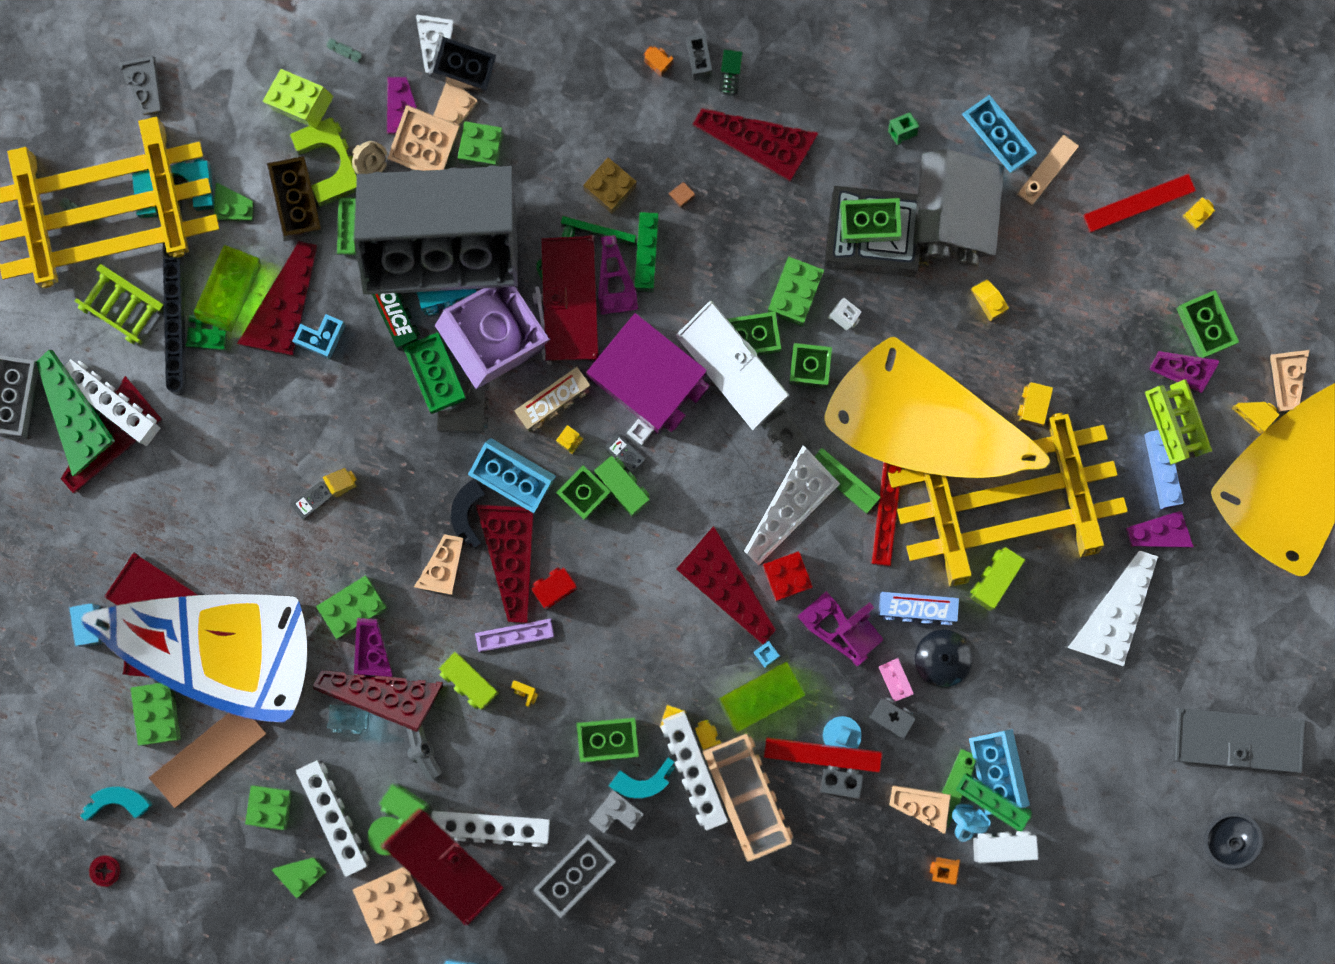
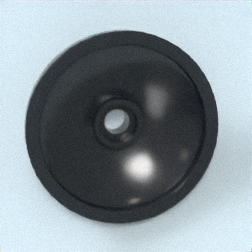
M943 629L933 631L921 639L916 647L914 660L919 675L927 683L936 687H951L966 678L970 672L973 657L968 642L960 634ZM943 654L948 656V661L944 662L941 659Z
M1227 813L1219 816L1209 825L1204 836V847L1208 857L1217 866L1227 870H1239L1248 867L1257 860L1263 849L1264 840L1259 825L1251 817L1241 813ZM1239 843L1237 848H1233V845Z

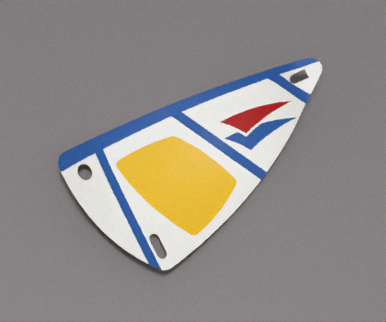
M246 594L175 597L104 608L88 612L82 617L84 628L98 637L116 655L147 676L187 697L216 709L255 720L284 722L294 713L302 690L307 661L305 623L300 603L295 597ZM291 607L292 611L285 628L279 629L278 624L284 609ZM97 618L109 623V630L106 631L95 626ZM206 630L230 632L235 634L230 636H218ZM284 694L286 696L285 703L280 707H276L274 699L276 696Z

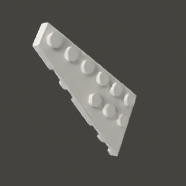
M802 446L745 549V552L757 565H760L840 485L806 447Z
M1143 551L1137 552L1120 578L1115 582L1073 642L1068 646V649L1124 666L1158 556Z

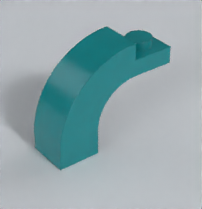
M668 757L659 771L652 778L645 781L634 780L620 770L609 787L619 794L630 798L650 797L667 786L669 782L663 777L665 775L669 777L675 769L673 766L674 761Z
M123 786L107 787L90 796L95 803L90 802L82 809L84 812L80 816L84 821H89L104 807L116 803L124 806L136 819L148 811L153 804L145 795L133 788Z

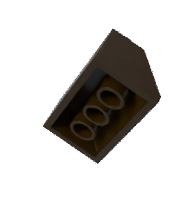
M305 156L267 163V172L283 242L303 238L321 230Z

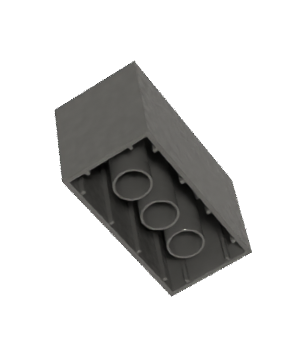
M512 166L357 174L354 243L363 295L518 286L517 214Z

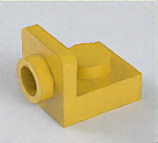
M1202 197L1183 217L1196 230L1215 212L1214 205L1211 201L1205 200Z
M514 680L511 688L515 689V694L525 697V694H529L525 706L530 707V704H535L538 693H535L536 688Z

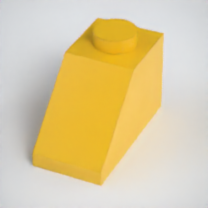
M988 279L971 288L989 321L1008 311L1009 307L1002 295Z
M1266 402L1237 403L1232 407L1238 415L1260 434L1265 432L1279 416L1276 412V407Z
M346 468L322 477L330 492L336 498L356 487L355 481L357 479L352 470L348 472Z

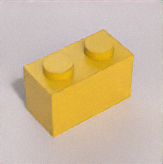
M1030 382L1028 387H1024L1022 397L1025 398L1024 404H1020L1018 410L1020 422L1040 427L1045 424L1053 387Z

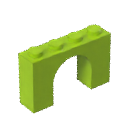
M332 117L320 121L316 129L308 126L290 134L299 155L320 147H329L334 149L340 156V166L335 175L311 185L320 207L339 198L356 193L357 173H355L352 165L353 156H348L346 151L349 149L345 138L341 139L339 133L342 132L339 122H334Z

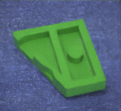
M219 183L215 185L214 215H217V220L253 221L254 202Z
M314 857L272 870L296 898L326 873V870Z

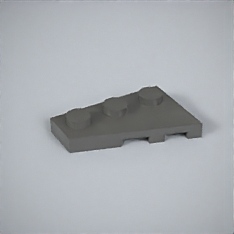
M152 55L118 62V66L122 70L142 114L150 115L163 112L156 58Z

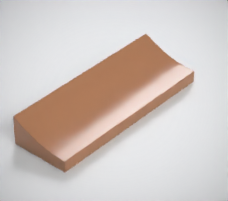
M228 713L152 774L149 779L172 806L176 808L267 733L255 719Z

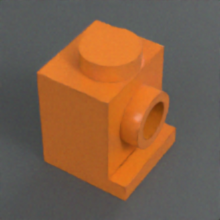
M650 46L644 53V62L660 76L674 64V58L672 56L667 58L668 54L661 48L658 50L655 46Z
M937 857L936 861L931 863L930 873L933 874L932 881L956 885L960 860L956 859L955 861Z

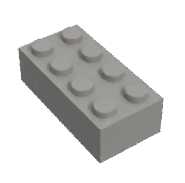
M0 355V435L27 439L39 373L35 360Z
M588 833L533 891L561 918L616 860Z

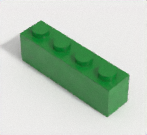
M639 212L635 290L637 292L654 293L658 213Z

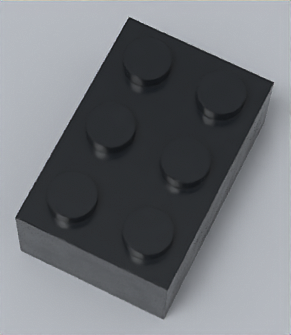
M442 37L438 41L428 77L482 95L487 91L497 55Z

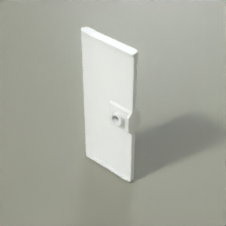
M713 301L708 302L676 334V337L698 364L707 370L706 374L753 431L789 397V394L758 358L756 351L739 335Z

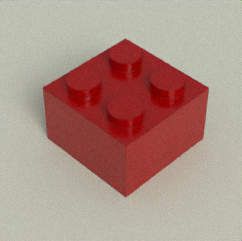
M799 551L762 565L775 602L813 587Z
M559 567L555 568L549 573L550 577L545 580L541 578L533 583L532 591L545 610L578 589L564 567L562 569Z

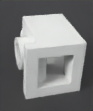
M843 298L837 303L828 318L830 320L833 319L844 329L848 330L850 327L854 328L859 323L860 319L858 317L862 311Z

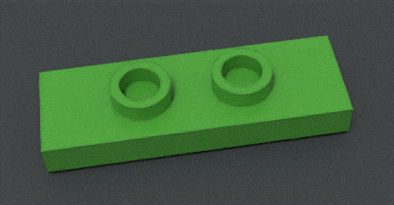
M339 198L338 255H356L354 243L356 198Z

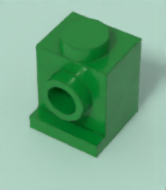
M907 113L890 120L888 132L895 143L900 145L902 141L918 135L919 122L916 118H913L911 113Z

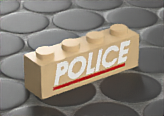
M576 367L514 411L528 432L530 430L536 431L543 425L542 422L547 418L548 420L553 419L558 415L557 411L561 408L567 409L574 404L573 400L578 396L580 398L586 396L591 386L578 367Z

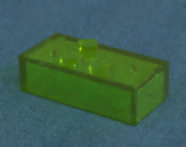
M223 245L193 311L195 318L232 332L261 268L260 258Z
M786 661L719 697L717 701L732 729L737 733L804 697L805 694Z

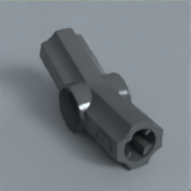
M421 725L418 732L406 728L411 745L408 749L409 759L419 764L428 781L442 774L440 767L433 757V746L429 741H426L423 725Z

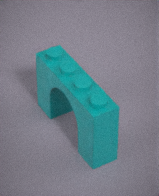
M195 159L192 163L183 161L170 165L173 177H181L189 182L208 178L211 193L193 197V208L196 211L215 209L211 166L208 161ZM149 170L132 173L134 195L153 191ZM157 206L136 211L140 219L159 217Z

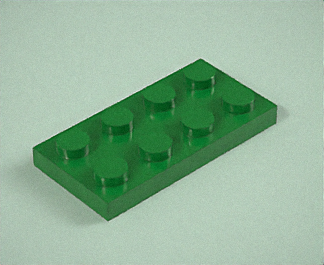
M438 332L403 347L431 415L466 400Z

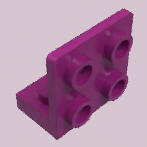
M870 602L836 629L859 659H862L883 641L881 635L868 621V618L871 616L869 612L874 609Z

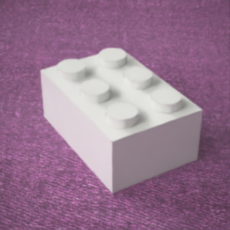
M1016 831L1017 835H1011L1009 832H997V836H992L989 833L978 834V837L973 838L974 861L982 863L1038 859L1036 835H1032L1031 831Z

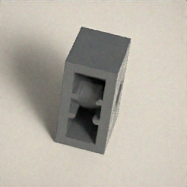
M705 34L686 37L693 80L711 77L712 67Z
M888 697L886 700L880 699L869 719L904 739L916 719L912 717L914 713L906 708L899 709L896 707L897 703ZM894 712H896V717L898 718V720H893L891 722V717L888 715L889 713L893 714Z

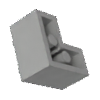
M613 790L589 822L605 833L617 818L632 830L644 814Z

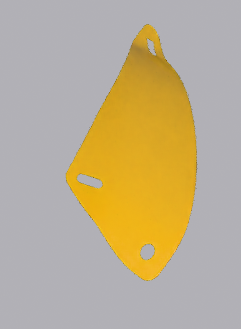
M890 337L881 342L846 374L834 391L824 416L826 426L841 440L859 452L891 465L924 473L967 478L996 477L1025 469H1042L1050 461L1044 451L1028 436L991 409L968 389L896 337ZM890 348H895L896 357L891 371H887L885 364ZM841 410L846 411L849 416L847 424H843L839 420L838 414ZM1025 454L1037 455L1035 462L1022 461L1021 458Z
M1335 383L1312 395L1266 429L1231 464L1211 490V496L1218 510L1231 529L1255 552L1296 576H1305L1310 572L1335 523ZM1224 491L1239 498L1241 501L1240 505H1235L1221 498V492ZM1288 551H1295L1298 553L1299 559L1297 561H1290L1287 559L1286 553Z

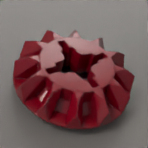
M107 855L95 858L89 867L91 880L101 887L113 885L121 873L119 863L114 857ZM106 863L107 869L113 872L107 873L104 879V874L97 870L103 869Z

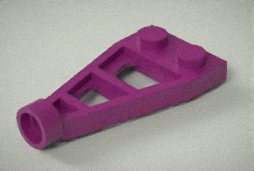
M616 235L601 237L603 248L598 290L601 315L638 309L636 290L616 244ZM608 258H617L620 267L619 271H607ZM610 277H621L625 285L623 292H608L607 287Z
M826 591L797 617L810 632L848 657L858 667L868 656L866 655L862 659L854 658L855 653L849 646L844 648L835 641V637L838 635L837 631L830 634L820 627V622L828 615L835 616L839 626L847 621L840 606Z

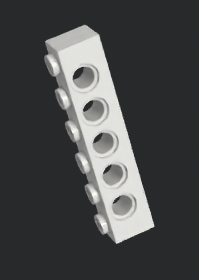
M70 359L65 368L87 401L138 442L147 446L160 430V427L155 424L157 420L149 414L147 416L141 413L143 411L142 408L135 403L133 405L129 404V398L121 392L116 394L114 392L116 388L108 382L102 383L100 381L102 377L94 371L89 373L86 370L88 366L81 361L76 363ZM84 376V381L80 383V379ZM98 387V391L94 394V389ZM112 398L111 403L107 405L108 400ZM126 408L125 414L121 416L122 410ZM140 419V423L135 426V422Z
M683 711L663 719L664 725L661 726L664 736H669L670 738L669 749L672 755L676 754L678 761L675 764L678 772H683L685 776L682 782L686 791L690 790L692 794L689 800L693 809L696 807L698 809L699 815H696L700 827L704 825L705 829L709 830L728 822L685 712ZM677 731L684 733V737L681 740L674 739V734ZM684 749L691 751V755L688 758L681 757V752ZM691 767L698 768V773L694 776L688 774V770ZM698 785L705 786V791L701 794L695 792V788ZM705 803L712 804V809L710 811H703L702 806Z
M317 760L296 770L345 877L369 866L367 863L370 861L366 851H362L359 846L361 840L358 834L353 833L351 829L353 823L349 815L345 816L343 812L345 808L343 801L335 795L334 791L337 790L335 784L327 778L328 770L324 762L320 763V760ZM315 777L322 779V785L319 788L313 785ZM324 794L329 795L331 798L327 806L321 802ZM332 812H336L339 815V820L336 823H332L329 819ZM341 829L347 832V838L344 841L338 838V832ZM349 847L354 848L356 852L353 858H349L346 855V850Z
M432 811V819L450 836L454 837L456 841H466V838H474V842L485 843L486 839H493V843L505 844L506 840L513 841L512 845H524V842H532V846L544 847V843H548L550 819ZM449 821H454L457 825L454 832L447 830L446 825ZM468 822H473L476 825L474 833L467 832L466 824ZM489 823L493 824L496 828L495 833L492 835L487 834L485 831V827ZM507 825H512L515 828L513 836L505 834L504 829ZM527 826L534 829V835L531 838L524 835V829Z

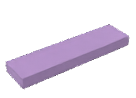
M551 619L475 633L478 652L555 638Z

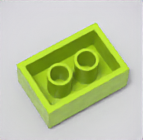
M280 69L263 102L273 111L316 129L334 96L323 86Z
M1006 547L1002 550L998 549L991 558L993 563L991 566L988 565L980 575L983 579L981 582L975 583L970 591L972 594L970 599L989 611L996 607L1025 559Z
M456 652L439 667L441 671L439 675L446 682L450 683L452 681L456 685L454 689L461 696L466 695L469 698L467 702L474 709L480 708L484 710L499 694L493 686Z

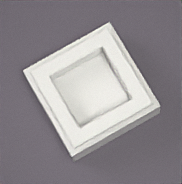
M638 419L627 434L642 446L654 430Z

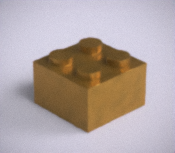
M607 157L584 183L583 189L607 211L613 214L637 187V181Z

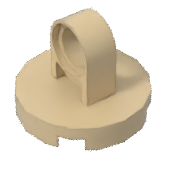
M367 141L360 146L357 145L351 151L353 155V169L357 174L383 172L387 165V162H385L386 155L388 156L384 146L376 141Z

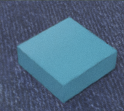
M769 641L753 652L764 668L780 657Z

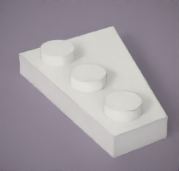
M416 15L425 72L429 74L438 41L442 37L451 39L454 22L448 19Z

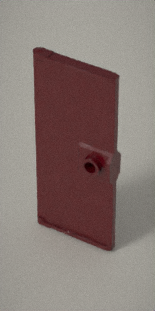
M592 235L541 238L544 332L549 338L545 344V361H596L599 357L594 255L595 237Z
M134 552L104 597L119 606L148 600L199 595Z
M421 808L417 809L381 844V848L392 856L465 926L473 921L504 889L486 869Z

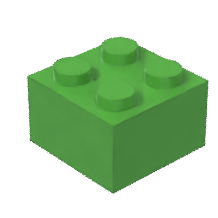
M464 121L458 153L459 163L479 167L497 166L503 137L502 128Z
M794 343L789 384L827 388L832 347Z
M584 465L556 492L584 521L611 495V491Z
M251 785L245 825L286 830L293 791Z

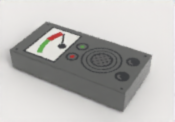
M618 433L604 447L615 458L618 457L632 474L645 461V458Z
M320 481L293 502L291 506L304 520L332 498L333 495Z

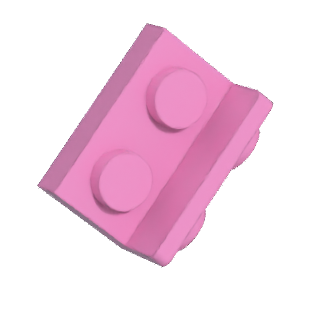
M898 658L879 666L893 701H898L914 694Z

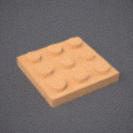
M406 105L387 159L414 170H445L460 126Z
M403 867L353 889L375 943H379L430 920L411 874Z

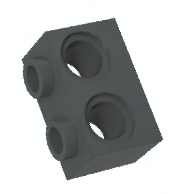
M828 766V769H823L820 792L853 798L860 797L863 775H858V770L847 769L846 773L840 772V767ZM831 774L837 777V783L833 786L827 783V777ZM851 777L856 780V786L853 789H849L846 786V780Z

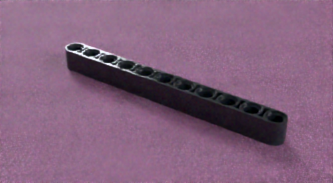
M180 200L178 203L182 216V200ZM164 242L162 243L165 379L166 388L175 395H181L186 390L183 256L170 258ZM177 268V274L169 276L170 270ZM178 287L177 294L170 295L171 288ZM178 306V312L170 314L171 307ZM178 324L179 330L176 333H171V327ZM179 343V349L176 352H172L171 346ZM179 362V369L172 371V364ZM180 381V387L173 390V382Z

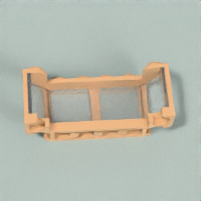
M744 734L703 751V754L747 861H751L792 844L790 839L793 838L790 828H785L782 820L785 819L781 808L777 810L774 802L777 801L774 791H769L767 784L770 781L766 772H761L759 767L762 765L761 759L758 754L754 755L752 748L756 746L752 736L748 737L747 734Z

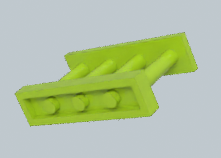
M99 264L96 270L100 273V279L84 302L77 298L75 299V302L79 305L77 308L85 314L91 312L126 335L125 340L135 345L137 342L142 345L143 342L137 338L153 313L156 314L157 311L162 314L164 313V305L107 267ZM111 280L116 283V289L98 313L90 306L106 282L109 283ZM128 291L132 294L130 296L131 300L114 323L106 318V315L122 292ZM143 301L148 304L146 306L147 310L132 332L129 333L121 327L137 303Z
M1187 379L1170 385L1171 390L1166 391L1164 385L1145 392L1170 464L1190 458V452H1194L1195 457L1212 452ZM1174 397L1178 408L1172 409L1169 398ZM1176 416H1181L1184 424L1183 427H1179ZM1187 433L1190 445H1185L1182 437L1183 434Z

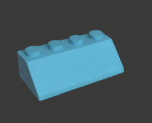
M990 95L962 114L1010 173L1018 171L1037 154L1036 150Z
M492 438L484 443L468 473L472 478L532 513L536 512L557 477Z
M1013 729L969 738L978 780L1019 807L1030 806ZM985 810L986 815L991 814L990 812Z

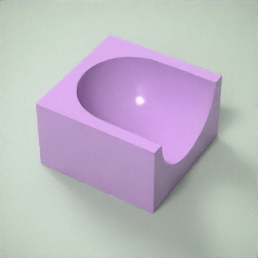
M516 287L483 288L445 309L435 324V327L476 389L538 355L549 340Z

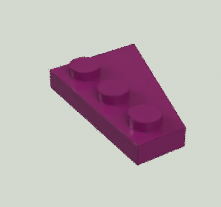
M1158 351L1149 370L1176 382L1187 379L1191 389L1202 393L1218 366L1219 360Z
M1182 511L1125 528L1131 547L1193 548Z
M357 618L354 674L392 677L393 672L377 619Z

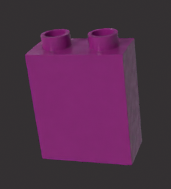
M636 313L633 314L586 372L587 378L652 428L658 435L664 427L672 433L686 416L679 410L685 401L690 398L693 402L697 403L710 387L703 380L706 377L707 370Z

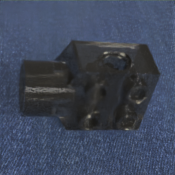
M781 407L775 409L760 425L764 431H767L769 440L773 444L775 442L778 444V451L785 459L788 457L792 460L798 455L802 446L807 448L810 444L808 438ZM789 434L792 440L785 441L782 435Z

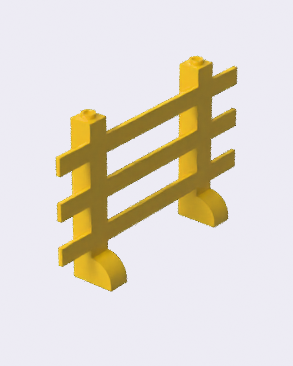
M158 117L139 120L138 123L145 154L36 179L35 174L37 173L36 157L27 147L7 151L14 184L0 187V204L18 200L22 221L0 226V242L26 237L30 257L0 264L2 279L5 280L33 273L35 283L38 286L49 288L54 286V283H58L56 267L164 242L167 253L174 258L184 256V253L189 252L186 237L220 230L216 214L185 222L182 221L178 201L210 194L211 188L208 178L174 185L170 164L203 157L200 141L167 149L165 144L167 143L165 127ZM149 170L153 191L44 216L40 198L41 194ZM157 206L161 223L159 228L52 252L48 235L50 230Z
M1056 413L1052 415L1048 421L1051 437L1033 440V442L1045 454L1056 452L1061 473L951 497L946 476L910 469L901 470V473H898V471L894 474L888 473L891 488L925 481L930 499L928 503L897 509L900 524L934 517L939 534V539L906 546L909 560L914 561L944 554L948 583L950 587L969 583L971 578L965 549L1074 524L1077 531L1076 539L1080 558L1099 554L1104 544L1097 519L1128 512L1124 497L1093 504L1087 483L1118 476L1114 461L1083 468L1078 446L1108 440L1104 425L1073 431L1069 414ZM1025 454L1022 456L1021 459L1034 457L1037 455ZM1062 488L1066 490L1071 509L962 534L960 532L955 512Z

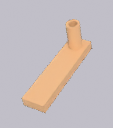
M1063 135L1017 195L1032 206L1079 146Z

